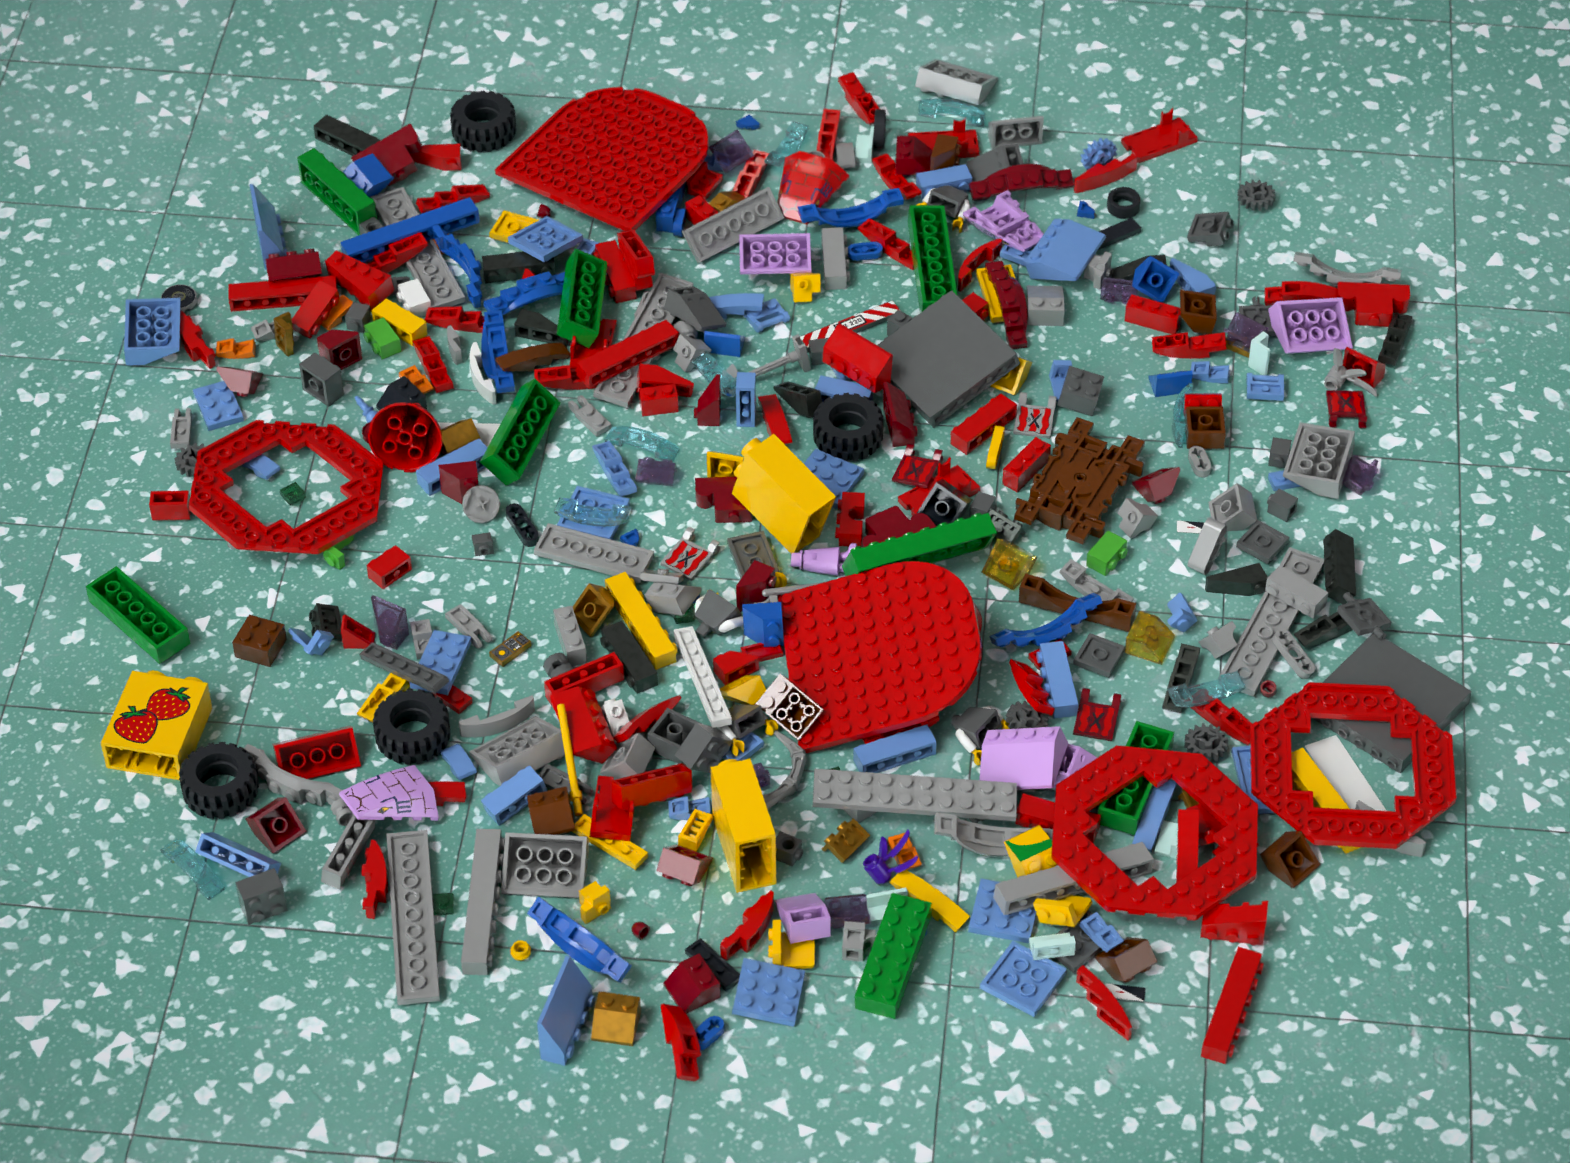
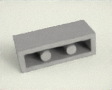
M1282 565L1267 578L1266 592L1311 618H1314L1327 604V591Z
M567 606L553 609L554 625L563 654L572 666L587 663L586 648L573 607Z

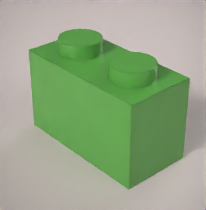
M384 317L364 325L365 333H363L365 341L371 344L373 352L378 354L382 360L401 352L400 338Z
M1107 531L1087 553L1086 566L1106 576L1110 570L1113 571L1118 561L1124 559L1127 555V540Z

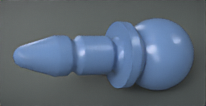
M355 396L358 406L364 411L362 415L366 416L368 423L371 422L377 411L372 406L369 407L362 398Z

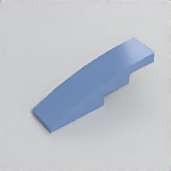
M726 294L709 297L722 318L727 319V314L744 315L745 310L762 311L764 294Z
M606 441L593 445L592 449L599 464L617 494L622 497L637 492V487L630 478L629 470L622 462V456L612 443Z
M1168 780L1158 788L1153 787L1132 844L1143 842L1148 851L1152 852L1177 786L1175 781Z

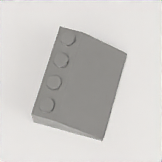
M935 59L919 67L915 87L920 88L923 92H935L937 96H948L953 101L960 102L962 100L970 106H977L985 100L998 77Z
M1300 422L1283 477L1319 496L1338 499L1354 450L1355 431Z
M537 716L469 751L470 756L490 779L499 786L529 765L534 771L542 769L546 764L553 760L561 759L565 754L561 729Z
M506 832L501 894L579 898V891L585 887L589 854L588 837Z

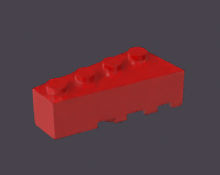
M336 250L325 260L328 275H336L337 284L345 287L348 293L357 297L361 304L370 305L371 312L394 291L391 275Z

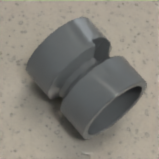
M563 653L550 655L543 664V668L550 678L574 669Z

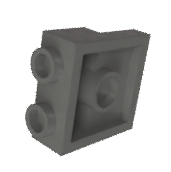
M1228 211L1195 214L1187 239L1189 242L1205 241L1207 246L1224 245L1225 240H1229V229H1233L1234 221Z

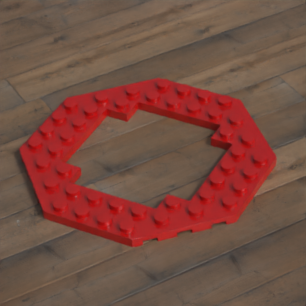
M255 420L198 451L189 499V510L238 550L320 554L377 522L383 462L379 461L376 456L333 424H328L327 427L316 426V423L290 425V422L275 421V424L264 423V420ZM279 444L291 453L305 446L309 447L350 480L340 486V492L348 499L294 529L282 519L266 527L223 491L234 485L233 479L226 473Z
M1309 682L1301 691L1295 692L1284 700V703L1278 708L1275 707L1266 713L1259 722L1256 721L1250 725L1251 794L1296 831H1302L1304 837L1313 845L1397 849L1456 803L1452 735L1436 726L1437 723L1426 714H1420L1415 710L1416 707L1408 700L1397 696L1395 690L1390 686ZM1310 718L1390 722V737L1411 738L1414 796L1395 795L1394 811L1314 807L1313 791H1297L1292 788L1291 732L1310 733Z
M1116 745L1056 784L1051 859L1107 912L1120 910L1128 911V914L1135 915L1150 913L1157 914V917L1174 918L1179 916L1195 921L1256 879L1258 804L1203 754ZM1141 776H1144L1156 788L1172 778L1224 826L1223 829L1213 835V840L1224 851L1168 889L1154 876L1138 886L1086 837L1087 834L1097 828V822L1087 812Z

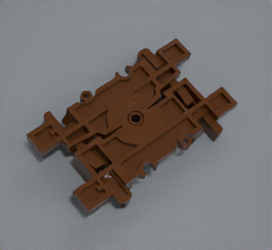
M1077 417L1069 428L1067 435L1064 433L1056 435L1055 448H1053V455L1056 456L1049 455L1048 463L1042 470V475H1034V484L1030 489L1029 500L1016 499L1015 509L1017 511L1014 514V519L1028 525H1032L1035 519H1037L1044 525L1058 531L1061 528L1068 529L1066 539L1084 545L1089 535L1101 539L1105 533V522L1101 521V516L1103 513L1108 512V506L1104 504L1112 505V498L1118 490V486H1125L1130 474L1138 477L1142 476L1144 463L1136 459L1143 450L1145 441L1128 435L1121 447L1112 445L1108 450V442L1089 436L1094 428V423Z

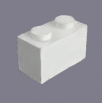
M414 279L398 284L399 292L396 295L399 303H403V308L419 318L426 316L428 308L431 307V302L419 280Z

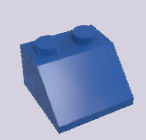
M373 153L353 161L343 171L345 176L352 180L359 189H362L369 198L378 195L394 179Z
M781 602L742 604L744 635L757 643H763L764 647L784 646Z

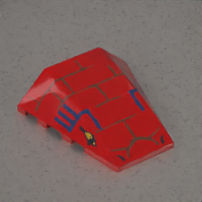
M803 151L785 157L777 200L784 218L802 223L798 214V206L815 204L816 207L821 208L850 176L832 159Z

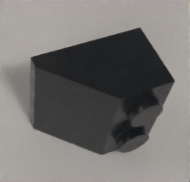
M405 376L390 383L376 404V408L381 410L393 403H419L427 410L426 396Z
M941 479L935 483L917 513L926 514L936 526L944 522L949 524L962 518L973 499L944 479Z

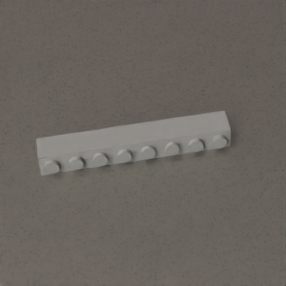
M476 829L461 959L462 973L464 975H488V967H492L493 955L490 954V950H494L495 945L492 933H496V920H494V916H498V903H496V899H500V887H497V885L502 881V870H499V867L503 866L504 855L501 854V850H504L505 838H502L501 829Z
M1143 842L1130 844L1126 847L1104 853L1130 879L1151 873L1154 858ZM1057 865L1053 868L997 883L993 898L1002 913L1007 915L1034 907L1033 902L1036 898L1059 900L1086 891Z

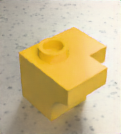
M790 273V289L794 302L812 301V293L821 292L819 273Z
M594 881L579 891V901L582 905L580 907L581 919L585 924L600 915L606 914L611 909L610 890L605 885L601 887Z

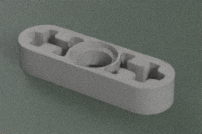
M1278 629L1272 637L1273 644L1297 676L1302 679H1308L1315 671V665L1288 630ZM1289 650L1295 651L1298 657L1290 655Z

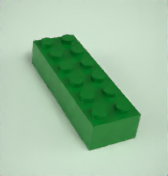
M313 148L297 157L301 183L358 236L360 235V223L372 217L378 220L375 211V201L369 198L362 189H359L352 180H349L342 171H339L333 162H329L323 153H319Z
M576 248L566 262L557 335L571 341L573 336H576V343L590 348L599 334L607 261Z
M536 379L522 385L480 463L506 486L520 479L561 402Z
M117 566L85 586L89 602L159 664L191 644L188 628Z
M1136 721L1126 746L1171 751L1175 732ZM1141 776L1102 802L1098 809V814L1101 815L1100 825L1135 835L1154 785L1144 776Z
M891 893L855 993V1009L896 1019L932 917L931 902Z

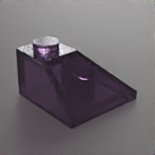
M738 129L708 147L725 174L755 156Z
M372 595L371 603L374 624L379 641L384 646L397 650L409 635L406 609Z

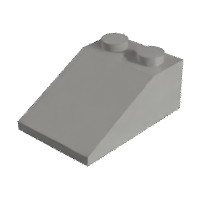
M1027 285V325L1063 326V286Z

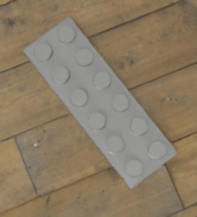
M767 187L682 231L697 263L738 243L739 235L755 234L784 219V216L770 187Z
M548 523L534 548V555L612 576L626 572L629 578H633L635 582L641 583V572L648 569L654 557V551Z

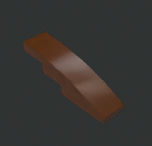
M562 342L546 343L509 352L496 357L495 361L503 371H534L536 365H551L553 359H568L570 352Z

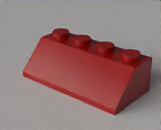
M839 323L823 346L822 362L874 393L883 389V382L890 383L893 355Z
M577 686L551 694L550 700L558 720L557 705H565L573 755L603 764L617 747L594 691Z
M352 726L273 743L277 766L286 772L305 779L361 766Z

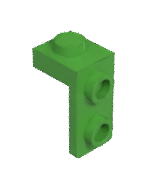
M353 535L323 551L324 559L330 566H335L339 570L345 567L344 554L340 550L354 540Z

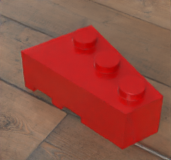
M1262 901L1260 905H1250L1249 902H1243L1242 906L1230 907V903L1217 905L1202 916L1200 938L1263 945L1268 901Z

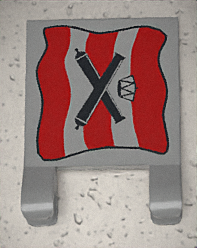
M1020 392L1013 434L1050 439L1056 407V396H1049L1048 407L1026 405L1027 393Z
M688 527L682 538L660 562V565L675 573L685 574L684 578L692 581L711 557L720 551V546H718L720 542L712 540L706 550L691 542L696 536L694 534L695 529Z

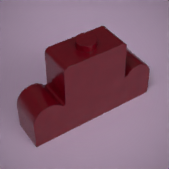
M410 123L352 156L351 159L355 161L373 153L394 177L387 185L391 186L417 171L410 153H418L422 149V143Z
M737 477L695 478L696 505L702 509L715 506L716 523L753 521V514L732 494Z
M893 506L865 519V534L867 536L862 540V548L872 542L878 541L881 543L890 537L899 538L908 532L917 533L923 528L930 527L931 529L937 526L924 513H916L909 520L898 506Z

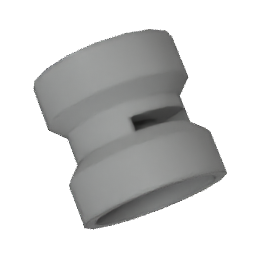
M339 798L331 804L330 808L336 816L338 824L340 826H347L353 816V812L343 799Z

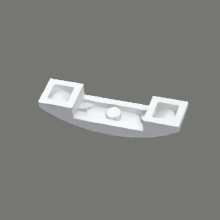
M474 342L470 350V369L474 386L485 400L493 405L497 404L496 393L491 379L483 380L479 370L482 367V356L477 342Z

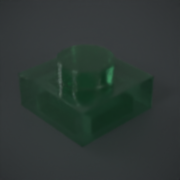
M296 482L280 489V495L289 506L306 498L305 492Z
M695 603L691 604L683 616H674L676 624L695 621Z
M454 893L433 894L434 915H454Z

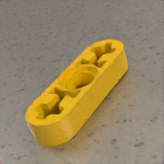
M995 426L986 462V468L996 470L1004 440L1005 427Z

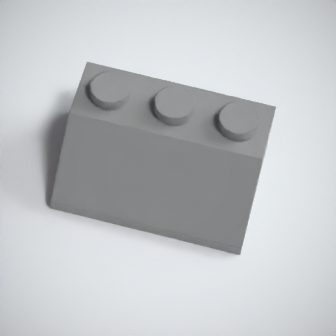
M1036 116L989 122L988 138L991 149L1010 144H1018L1019 146L1042 144L1044 117Z

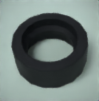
M1129 187L1115 188L1108 194L1107 210L1112 216L1127 219L1134 217L1140 209V195ZM1128 200L1133 204L1121 206L1116 204L1115 201Z

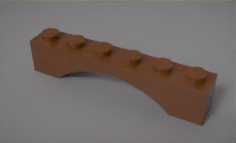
M1026 573L1019 587V603L1063 614L1078 599L1060 591L1044 578ZM1119 598L1102 601L1103 603L1097 605L1096 609L1086 611L1087 618L1082 619L1130 632L1135 619L1136 603Z

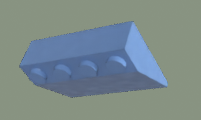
M249 184L264 268L267 270L265 258H269V254L279 253V256H285L287 249H283L286 247L285 239L280 237L283 236L282 225L278 226V224H281L280 215L276 214L275 207L256 186Z
M1054 219L1025 260L1030 279L1077 281L1105 240V234L1070 219Z
M180 298L126 299L124 339L126 365H145L180 351Z
M570 956L565 957L537 1022L541 1060L564 1066L568 1058H572L574 1052L573 1045L575 1041H579L581 1026L586 1024L589 1007L592 1008L595 1002L592 985Z

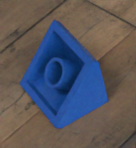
M1149 256L1135 269L1132 287L1151 299L1163 303L1180 273L1154 257Z
M705 331L704 343L711 349V354L740 357L746 336Z
M1178 371L1148 376L1155 397L1191 392L1192 371Z

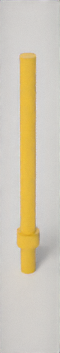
M559 704L557 705L571 788L569 792L570 800L573 802L575 816H580L583 814L581 800L583 799L582 792L578 787L565 705Z

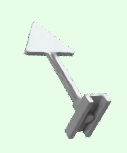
M799 334L792 337L794 351L749 372L756 373V377L796 361H798L804 372L811 370L806 346L801 343ZM731 364L720 376L721 396H736L738 371L734 364Z

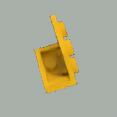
M1069 896L1059 900L1036 898L1033 905L1040 923L1075 927L1093 902L1088 897Z
M773 920V928H768V940L773 941V945H768V958H773V964L795 969L813 968L815 966L814 940L790 944L786 932H781V920Z

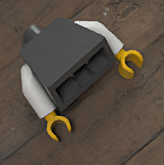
M949 185L931 189L922 200L923 203L917 204L945 206V213L947 215L958 218L953 221L952 230L958 226L959 233L963 230L962 221H965L963 212L970 209V203L967 200L968 194Z
M709 589L705 595L696 600L695 618L700 623V626L695 632L702 638H705L710 630L717 635H721L734 628L743 626V616H741L742 614L735 605L719 596L718 592L715 593Z
M734 705L728 709L732 718V724L718 727L719 730L733 741L732 753L738 756V749L744 753L745 745L743 741L736 739L744 737L764 724L766 725V734L772 736L774 731L778 730V723L775 720H768V716L763 713L761 705Z
M969 707L961 716L954 715L951 719V724L956 730L957 739L969 753L972 752L974 755L973 761L978 766L981 764L978 757H981L982 750H977L976 748L982 747L987 730H998L1001 725L1002 729H1009L1008 726L1010 724L1006 723L1003 716L991 707Z

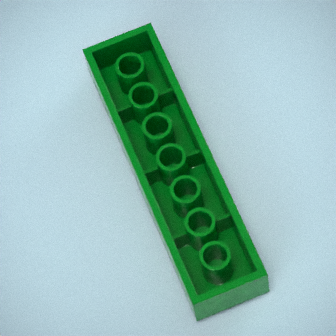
M941 205L909 206L907 221L920 313L951 290L957 295L945 206Z
M977 513L971 516V518H959L949 524L944 522L935 528H923L917 533L908 532L899 538L890 537L881 543L878 541L872 542L863 548L861 546L854 547L850 550L842 564V569L845 576L898 562L918 561L932 564L986 549L997 532L989 513Z

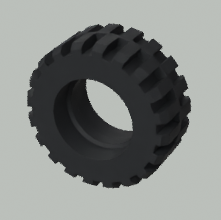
M485 90L480 92L474 91L469 95H463L451 108L452 136L461 147L467 148L469 151L475 150L482 153V151L491 152L494 149L499 150L501 146L505 147L516 134L514 106L507 97L500 93L496 94L494 91L485 92Z
M844 393V395L836 394L833 398L825 399L824 403H820L814 412L813 439L816 447L820 451L845 461L852 460L855 462L860 458L862 460L867 458L869 454L872 455L876 452V449L881 446V441H883L884 418L882 411L873 400L870 401L868 397H861L856 393L854 395ZM844 424H852L859 426L860 428L855 430H842L837 428V426Z
M407 689L405 692H402V690L397 691L395 695L391 694L386 697V701L383 700L378 705L379 708L374 712L373 727L376 744L380 752L390 760L393 758L394 762H405V765H411V763L422 764V761L427 760L428 762L433 759V756H438L442 749H445L451 736L448 709L439 697L435 698L433 693H425L421 689H418V691H413V689ZM411 721L427 724L423 729L415 732H403L397 729L400 725Z
M213 742L208 743L206 747L201 746L197 748L196 752H191L188 755V759L186 758L183 761L179 771L183 799L188 808L194 812L196 811V814L200 816L206 815L210 819H214V817L225 819V816H236L237 812L240 811L241 813L246 810V806H250L258 794L259 780L255 761H253L251 754L246 752L244 748L240 746L237 748V745L233 743L228 745L226 742H219V744H214ZM225 774L235 777L232 781L222 786H208L204 784L206 780L216 775Z

